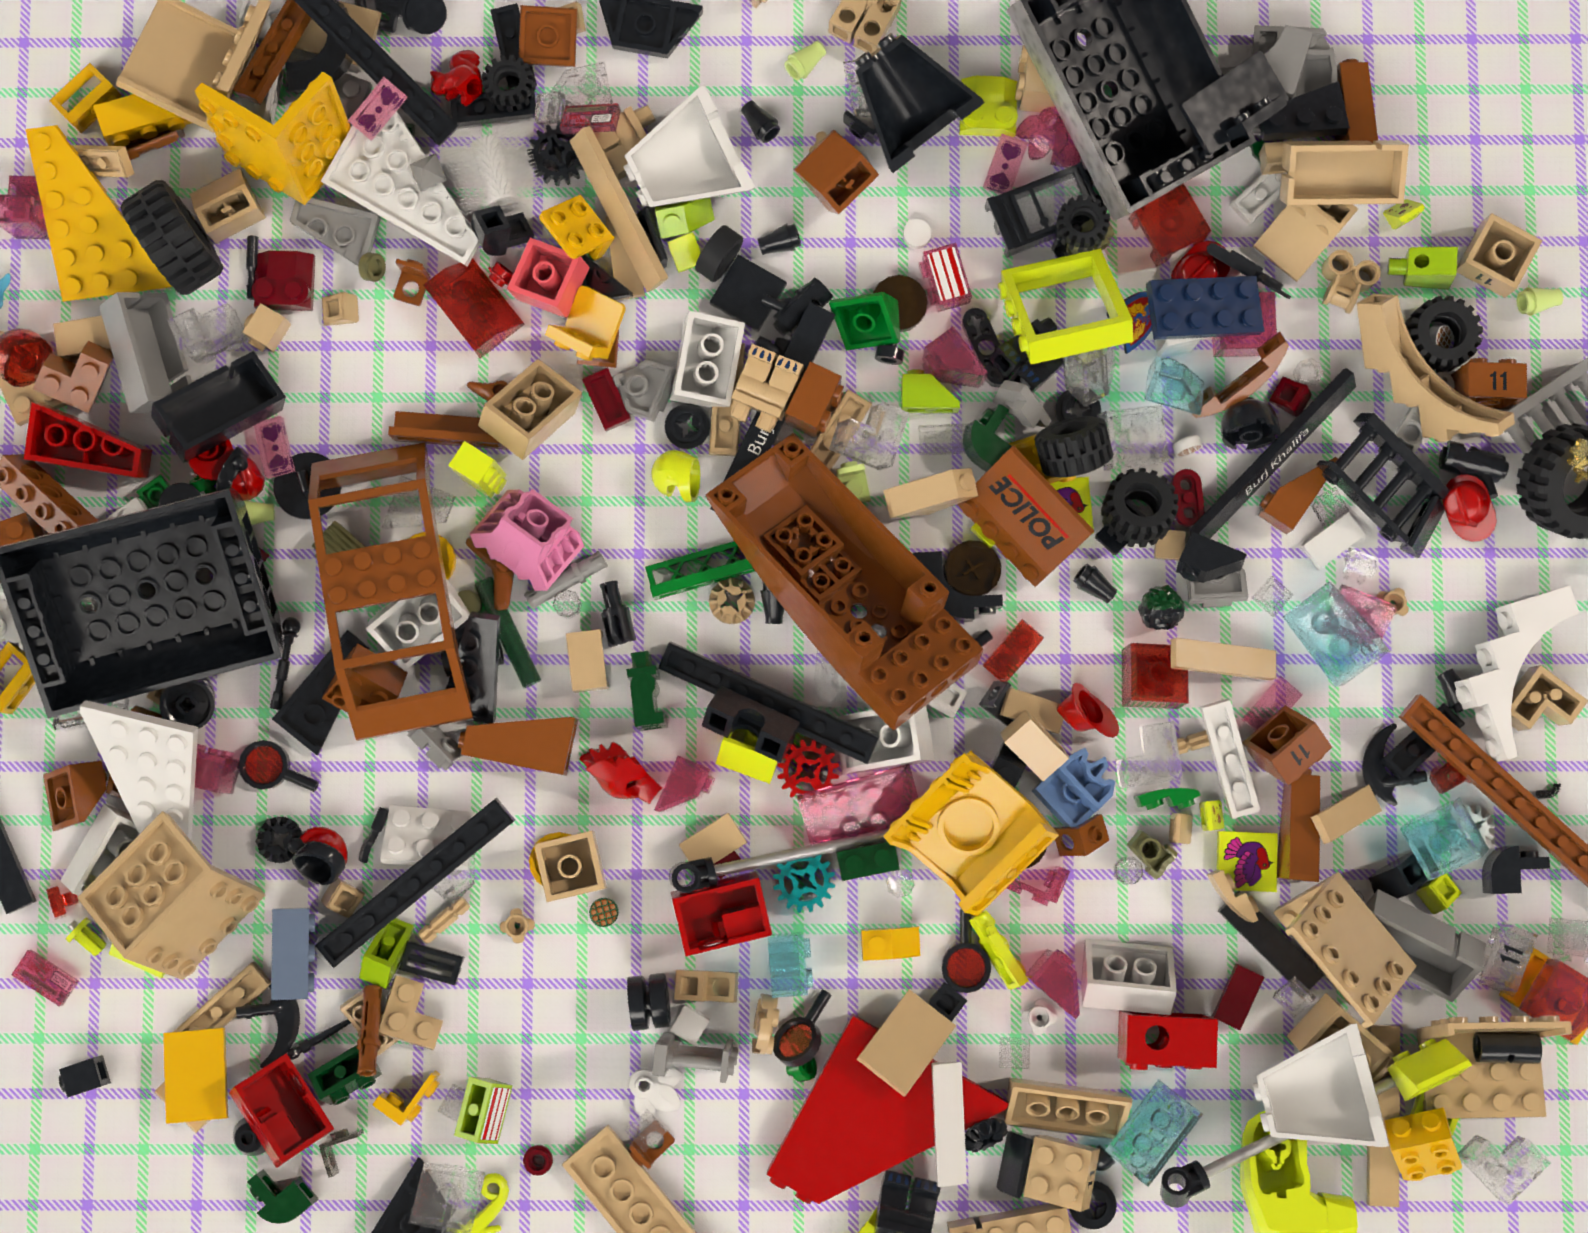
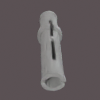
M597 551L579 563L573 562L570 564L571 567L562 572L547 591H534L532 589L524 593L531 608L535 609L579 582L581 584L585 583L586 578L608 567L601 553Z

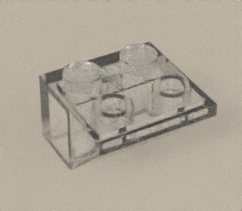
M1114 346L1063 357L1065 388L1085 407L1109 394L1115 369Z

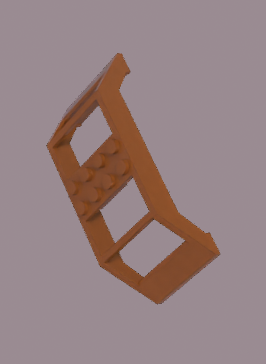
M425 442L315 462L311 465L308 503L333 661L357 741L473 718L469 690L457 646L430 489L431 470ZM416 472V480L320 498V491L324 489ZM418 490L426 536L331 554L326 553L319 508ZM436 594L444 641L343 660L337 612ZM446 651L455 688L356 707L345 670Z

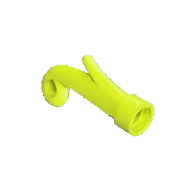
M491 1173L483 1177L480 1182V1191L491 1202L455 1233H496L501 1231L500 1225L487 1226L498 1215L508 1198V1183L503 1176ZM496 1183L499 1186L498 1193L490 1192L487 1188L488 1185Z

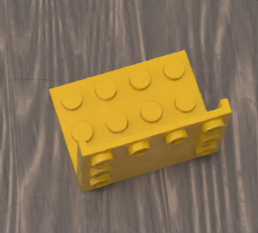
M321 72L315 80L309 83L307 89L297 100L290 104L288 110L274 125L202 82L194 90L200 101L199 107L205 112L208 118L207 123L214 130L217 136L215 139L225 153L224 158L234 167L239 165L252 178L264 180L275 192H283L303 205H306L324 184L321 180L351 129L333 79L324 72Z

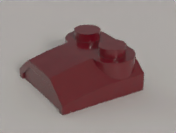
M265 251L258 253L256 279L252 286L254 308L257 309L261 303L271 310L313 311L315 255L300 251Z

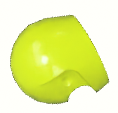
M677 450L666 451L655 460L651 470L652 481L656 489L663 495L670 497L677 486L682 499L686 503L695 502L700 489L701 473L699 460L686 452Z

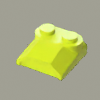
M980 75L961 79V82L980 96L985 103L966 118L960 120L959 135L1015 137L1016 121L1018 118L1015 95L1018 81L1002 76Z

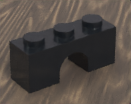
M722 685L708 704L702 722V727L726 738L737 729H746L753 732L758 738L754 751L779 763L782 762L793 744L800 725L799 721Z

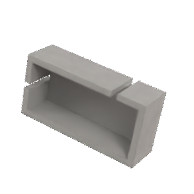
M117 292L99 305L130 414L151 413L152 403L192 383L191 376L185 375L172 385L169 384V382H172L189 369L167 293L144 292L140 295L139 292Z
M1379 889L1366 903L1367 907L1417 965L1408 977V981L1453 1002L1483 969L1485 942L1463 931L1458 935L1456 934L1455 927Z

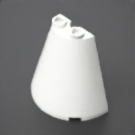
M705 84L697 88L624 155L628 164L623 167L630 181L636 179L640 187L636 194L643 207L647 205L649 207L669 205L755 189L743 162L740 161Z
M1357 1023L1341 1029L1256 1076L1258 1083L1253 1084L1257 1102L1263 1101L1266 1112L1260 1114L1264 1132L1270 1131L1271 1137L1374 1147L1389 1146L1376 1090Z

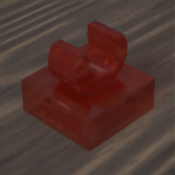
M58 886L46 890L55 920L67 916L65 907L79 903L76 894L67 892L61 895Z

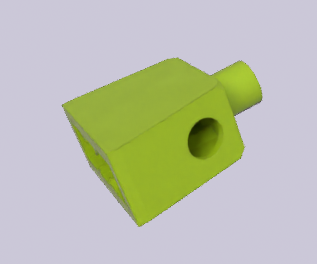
M1411 247L1408 249L1405 258H1389L1387 273L1388 275H1404L1403 285L1407 287L1449 290L1456 277L1458 247Z

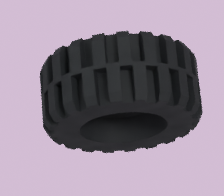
M155 180L123 200L120 207L121 212L132 233L159 272L181 295H189L222 273L223 264L214 247L190 211L164 180Z
M1576 423L1572 425L1563 424L1557 426L1556 430L1550 429L1543 433V439H1536L1530 446L1532 450L1524 454L1522 461H1524L1522 469L1519 468L1517 477L1520 478V483L1516 484L1517 494L1522 496L1519 498L1521 508L1526 510V516L1535 522L1537 526L1567 538L1588 539V483L1583 493L1569 504H1566L1563 494L1564 482L1571 468L1584 458H1587L1588 461V426Z

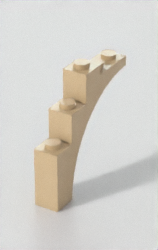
M1372 294L1357 303L1365 369H1377L1379 373L1390 372L1393 403L1406 404L1407 407L1419 406L1422 437L1434 438L1437 442L1449 441L1457 433L1470 434L1478 432L1494 437L1503 434V431L1515 424L1513 412L1500 411L1472 401L1449 386L1432 370L1417 350L1409 335L1401 313L1398 295Z

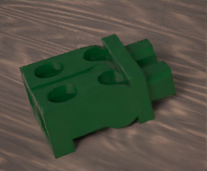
M649 651L631 653L632 668L626 669L627 678L630 680L635 727L639 731L668 728L667 716L663 711L658 712L657 706L660 688L656 680H660V672L656 665L652 666V657Z

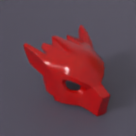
M611 742L608 749L600 744L599 749L591 748L589 752L581 755L579 758L587 767L586 771L594 776L608 795L614 798H639L650 804L657 793L663 788L645 771L635 756L630 757L621 745L615 742Z

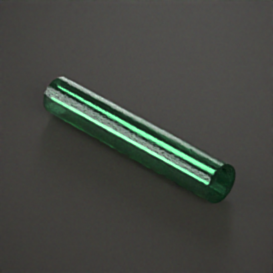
M493 577L479 581L474 585L487 614L500 615L499 639L523 689L537 684L541 681L540 675L508 609L499 611L494 608Z

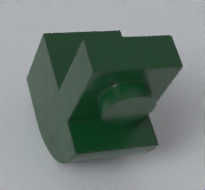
M998 404L992 409L988 407L978 421L974 420L969 423L964 430L963 447L965 453L975 465L985 472L1012 447L995 434V431L1009 412V409L1002 404Z
M264 1169L247 1181L251 1186L250 1192L253 1197L259 1202L263 1201L265 1204L257 1214L262 1219L271 1223L282 1224L290 1222L319 1200L301 1176L283 1191L279 1189Z

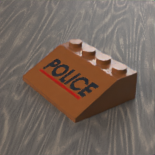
M1014 445L976 482L978 496L957 504L967 517L981 527L982 533L995 542L996 547L1002 552L1003 556L1010 560L1023 577L1034 587L1041 583L1094 532L1090 525Z

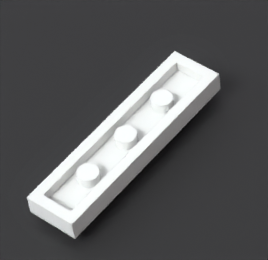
M1227 698L1200 706L1229 816L1235 819L1260 811L1231 701Z

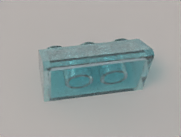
M1158 1079L1105 1151L1149 1187L1203 1114Z

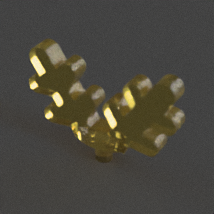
M1578 438L1576 446L1569 449V452L1575 455L1574 459L1569 458L1567 463L1574 467L1573 471L1578 475L1574 481L1580 484L1582 479L1588 481V468L1587 472L1584 471V468L1588 466V458H1586L1588 447L1587 440Z

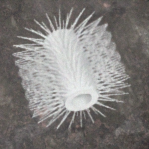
M514 133L506 135L508 136L506 138L502 137L503 135L497 137L498 135L488 136L486 134V136L476 138L472 143H460L471 144L465 145L471 147L450 150L459 151L456 153L462 155V157L458 156L460 157L458 159L456 156L449 158L456 159L454 161L459 162V164L457 163L449 167H454L455 165L461 167L452 169L460 170L458 172L462 173L460 177L463 178L456 181L463 182L456 185L463 186L457 189L466 188L464 189L466 193L457 197L467 196L469 200L466 197L460 199V201L467 200L465 203L460 204H467L466 207H470L468 205H471V203L481 205L474 207L476 209L473 211L481 208L486 209L498 205L506 209V206L517 203L515 201H535L517 200L520 198H530L525 197L526 195H531L528 194L529 192H522L528 190L535 191L532 188H534L533 186L537 187V185H532L534 183L529 181L528 183H531V185H524L527 184L524 181L525 179L532 181L529 177L538 173L529 174L530 172L526 171L534 166H529L528 168L525 166L534 162L525 163L531 159L522 160L524 156L521 155L528 152H521L523 150L514 147L518 146L521 148L527 145H518L527 140L517 141L519 140L518 138L511 136Z

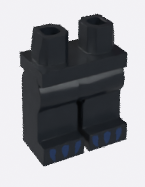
M1049 317L1042 321L1036 319L1031 323L1035 335L1057 330V325ZM1016 335L1008 342L1005 341L1001 344L989 360L1005 378L1017 370L1009 381L1021 383L1020 377H1022L1030 386L1031 392L1034 393L1057 373L1072 356L1030 364L1026 351H1020L1018 341L1020 336ZM1001 355L1008 361V363L1011 365L1010 367L1003 364V362L1001 361Z
M885 1170L881 1181L874 1233H932L941 1187H938L935 1181L915 1177L906 1209L912 1176Z

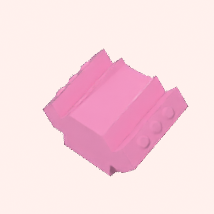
M520 489L507 490L470 533L475 548H486L491 560L495 559L512 570L519 580L529 579L534 591H547L584 547L579 532L570 526L573 518L534 489L530 492H523Z

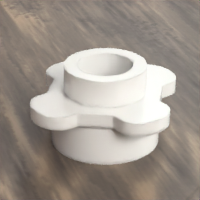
M1040 999L1035 1001L1032 1008L1024 1010L1021 1015L1022 1020L1028 1022L1032 1027V1032L1035 1035H1042L1044 1029L1054 1025L1057 1021V1016L1051 1013L1046 1007V1002ZM1041 1015L1042 1019L1037 1020L1036 1016Z

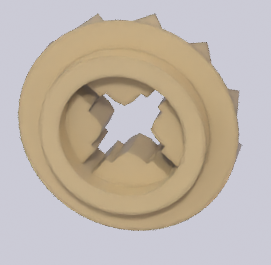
M729 578L719 581L711 590L709 606L711 612L719 621L726 624H737L743 622L751 615L755 606V597L752 589L743 580ZM726 590L732 596L743 594L737 600L738 612L731 605L721 608L727 601Z

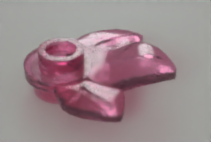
M1056 107L1045 108L1039 115H1030L1025 118L1018 126L1015 135L1029 140L1028 154L1030 160L1044 158L1050 150L1061 154L1068 141V134L1064 129L1065 125ZM1052 119H1056V122L1049 126V122Z

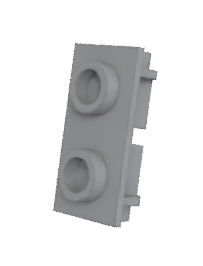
M439 725L407 731V736L421 750L428 744L431 746L426 755L439 769L442 767L446 771L453 765L452 761L463 756L456 741L448 737L439 728Z

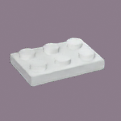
M390 805L380 855L381 863L413 866L477 814V812ZM471 857L457 867L456 870L469 871Z

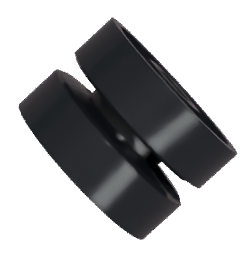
M202 678L163 688L159 702L162 718L196 726L198 729L206 725L215 709V691L211 682L207 678ZM185 698H190V704H185Z
M665 973L650 974L649 987H646L643 975L628 977L627 995L632 1030H648L650 1016H652L655 1028L670 1027V1001Z

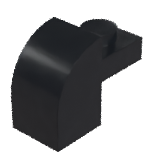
M500 205L473 212L471 227L484 252L488 255H506L507 248L527 243L530 237L534 238V233L523 212L505 217Z
M1519 846L1497 848L1488 855L1483 864V893H1522L1521 869H1550L1549 857H1539L1538 851L1519 852Z

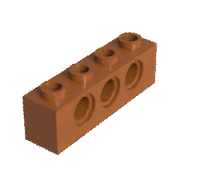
M24 454L2 455L0 459V488L49 534L98 522L87 509L35 461L24 459Z

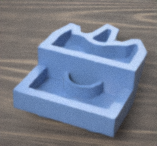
M1086 748L1071 754L1062 766L1032 790L1036 797L1064 827H1077L1081 825L1113 796L1115 781L1112 779L1104 780L1101 777L1109 767L1106 757L1094 763H1088L1087 757L1089 754Z

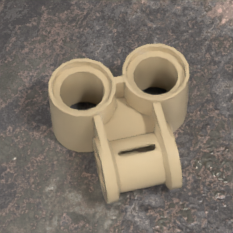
M1346 250L1334 251L1322 264V275L1325 279L1331 281L1325 292L1322 304L1328 305L1330 303L1345 309V313L1350 314L1357 302L1359 293L1369 290L1379 280L1381 275L1380 267L1371 260L1362 261L1357 266H1354L1353 257ZM1332 261L1340 262L1343 266V271L1334 269ZM1359 271L1366 272L1370 280L1368 282L1363 281L1359 277Z

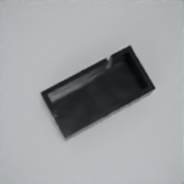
M252 351L231 362L230 369L225 365L152 403L151 418L165 438L170 436L169 444L181 461L185 463L283 410L286 396L256 353Z

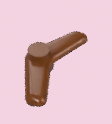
M471 537L467 538L466 545L492 570L494 576V608L499 611L506 610L510 605L514 579L513 571L495 559L491 560L486 548H475Z

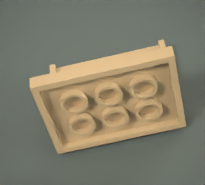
M158 0L121 74L117 78L116 86L214 133V130L207 123L208 118L205 112L199 107L200 101L194 90L202 82L231 99L234 92L233 89L242 76L256 47L271 1L259 0L256 7L250 4L242 27L236 29L180 0Z
M162 811L77 899L123 958L184 980L196 970L197 965L207 955L216 950L217 945L237 928L238 923L248 913L257 908L259 902L266 895L259 887L211 865L172 817Z
M1339 872L1280 905L1273 912L1285 926V933L1295 938L1347 1003L1351 1004L1364 1019L1362 1026L1365 1029L1375 1024L1417 966Z
M1497 1016L1479 1017V1023H1468L1467 1017H1449L1448 1019L1431 1021V1026L1417 1028L1418 1046L1430 1039H1435L1436 1042H1439L1446 1038L1472 1064L1458 1077L1424 1092L1423 1111L1444 1107L1447 1118L1547 1117L1541 1061L1539 1064L1509 1063V1061L1506 1063L1476 1062L1473 1054V1037L1476 1032L1538 1034L1540 1038L1572 1034L1571 1021H1560L1559 1016H1540L1530 1019L1529 1016L1509 1017L1510 1022H1499Z

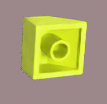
M737 729L728 738H723L715 764L770 784L778 762L754 751L758 738L753 732L746 729Z
M1446 1038L1439 1042H1436L1435 1039H1430L1418 1046L1420 1051L1412 1055L1407 1050L1393 1057L1394 1063L1387 1070L1406 1102L1458 1077L1472 1064Z

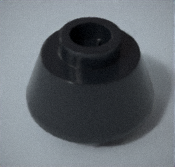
M241 1119L233 1132V1141L236 1148L247 1156H258L266 1152L246 1119Z

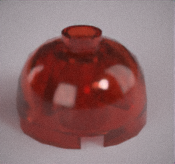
M15 328L8 330L0 336V377L14 387H25L33 384L37 380L34 376L39 374L49 354H53L52 347L42 336L30 329Z

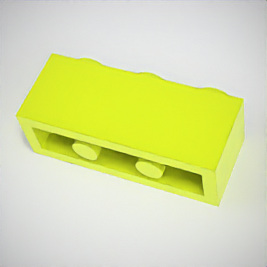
M466 441L463 442L448 465L463 481L492 498L494 493L498 495L507 481L504 479L507 474L494 459Z

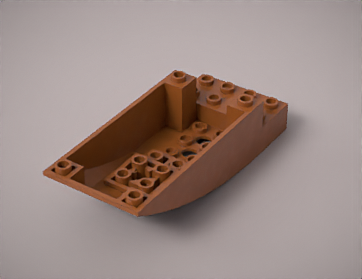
M794 433L706 494L705 497L737 546L781 606L833 668L893 731L978 665L984 649L944 609L949 591ZM855 605H861L867 610V615L863 618H855L851 614L850 609ZM874 625L884 627L886 636L881 638L871 627Z

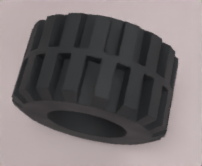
M1438 296L1432 300L1429 299L1416 309L1405 322L1417 350L1432 370L1436 369V373L1445 372L1446 370L1450 372L1461 366L1470 357L1475 355L1478 351L1476 347L1481 345L1483 339L1478 337L1483 333V326H1478L1477 324L1481 321L1480 316L1473 315L1472 311L1475 309L1471 305L1468 307L1464 306L1465 300L1460 298L1455 302L1454 296H1446L1444 299H1442V296ZM1431 322H1441L1450 327L1454 335L1453 348L1440 347L1432 340L1429 332Z
M1084 416L1059 421L1044 428L1034 437L1041 469L1046 476L1072 477L1089 473L1108 463L1114 455L1107 424L1104 419L1099 417Z
M1139 468L1138 472H1135L1134 469H1129L1126 474L1120 473L1117 475L1116 480L1111 482L1102 503L1101 516H1104L1102 519L1103 526H1109L1107 532L1110 536L1115 534L1117 536L1116 541L1122 543L1124 540L1128 542L1127 546L1129 547L1139 544V548L1147 546L1148 542L1152 546L1158 542L1159 538L1162 540L1166 536L1178 512L1179 506L1177 503L1179 499L1178 494H1173L1175 487L1173 484H1167L1168 479L1164 475L1160 478L1156 476L1157 471L1152 470L1151 473H1148L1146 468ZM1132 499L1144 501L1152 508L1154 515L1147 517L1138 516L1127 508L1125 501Z

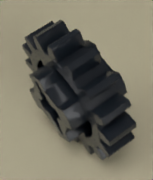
M557 123L556 129L552 130L548 124L546 125L547 132L543 133L537 130L536 133L539 139H530L529 141L534 148L527 150V154L531 155L529 157L534 158L528 161L529 163L534 162L529 165L537 169L534 171V173H538L535 175L536 177L543 175L544 183L548 184L551 179H554L556 186L560 185L561 180H565L567 185H569L570 177L574 176L576 179H579L578 170H584L569 142L577 133L573 135L572 126H568L566 130H563L561 123ZM558 138L566 139V140H568V141L565 142V141H562V140H560V139H558ZM555 146L558 148V151H560L562 155V163H560L559 159L555 156ZM575 159L574 163L569 167L571 161ZM551 167H552V168H554V169H556V170H558V171H552V170H549L548 168H551Z

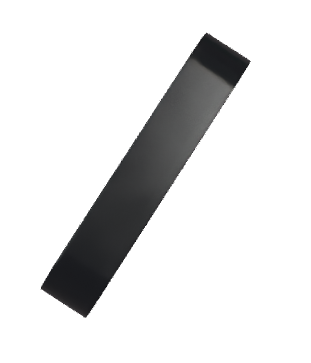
M979 308L969 309L962 319L963 331L986 382L993 387H1000L1004 380H1009L1011 374L1007 378L1002 375V380H999L997 376L992 377L991 374L994 370L992 363L990 362L988 365L984 363L990 361L989 358L992 354L984 355L978 349L979 343L987 340L993 343L995 352L1000 343L987 314ZM971 316H974L975 319L981 318L982 321L979 324L980 331L984 333L987 330L988 334H982L977 339L973 338V336H977L978 332L974 325H968ZM1001 355L1003 364L1010 367L1008 361Z

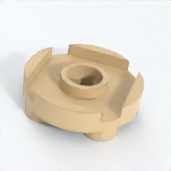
M760 994L761 998H759L753 1027L757 1039L752 1038V1053L765 1055L772 1054L774 1037L772 1036L773 1027L778 1025L779 1009H777L778 997Z

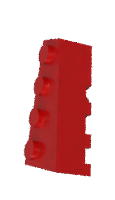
M31 402L24 459L135 478L149 477L151 449L45 403Z

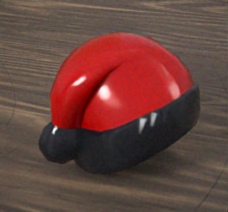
M237 446L219 473L216 491L234 488L243 500L248 501L257 497L262 492L265 485V477L249 455Z
M313 827L307 829L300 838L290 840L287 845L288 850L293 854V865L304 877L316 884L328 885L335 882L345 869L348 858L346 843L336 831L329 828Z

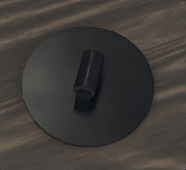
M306 452L292 456L295 472L277 476L274 478L273 483L274 496L279 506L287 514L299 519H311L308 495L312 463L330 460L321 454ZM342 486L320 491V498L341 494ZM334 506L319 508L320 516L329 512Z

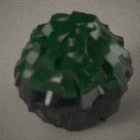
M1169 585L1150 588L1149 592L1143 595L1142 603L1138 606L1142 622L1147 628H1154L1155 630L1172 629L1178 626V622L1184 618V601Z

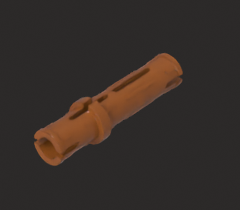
M367 985L363 988L360 1039L357 1040V1049L359 1050L357 1074L364 1077L376 1075L377 1053L381 1048L378 1034L383 988L377 985Z

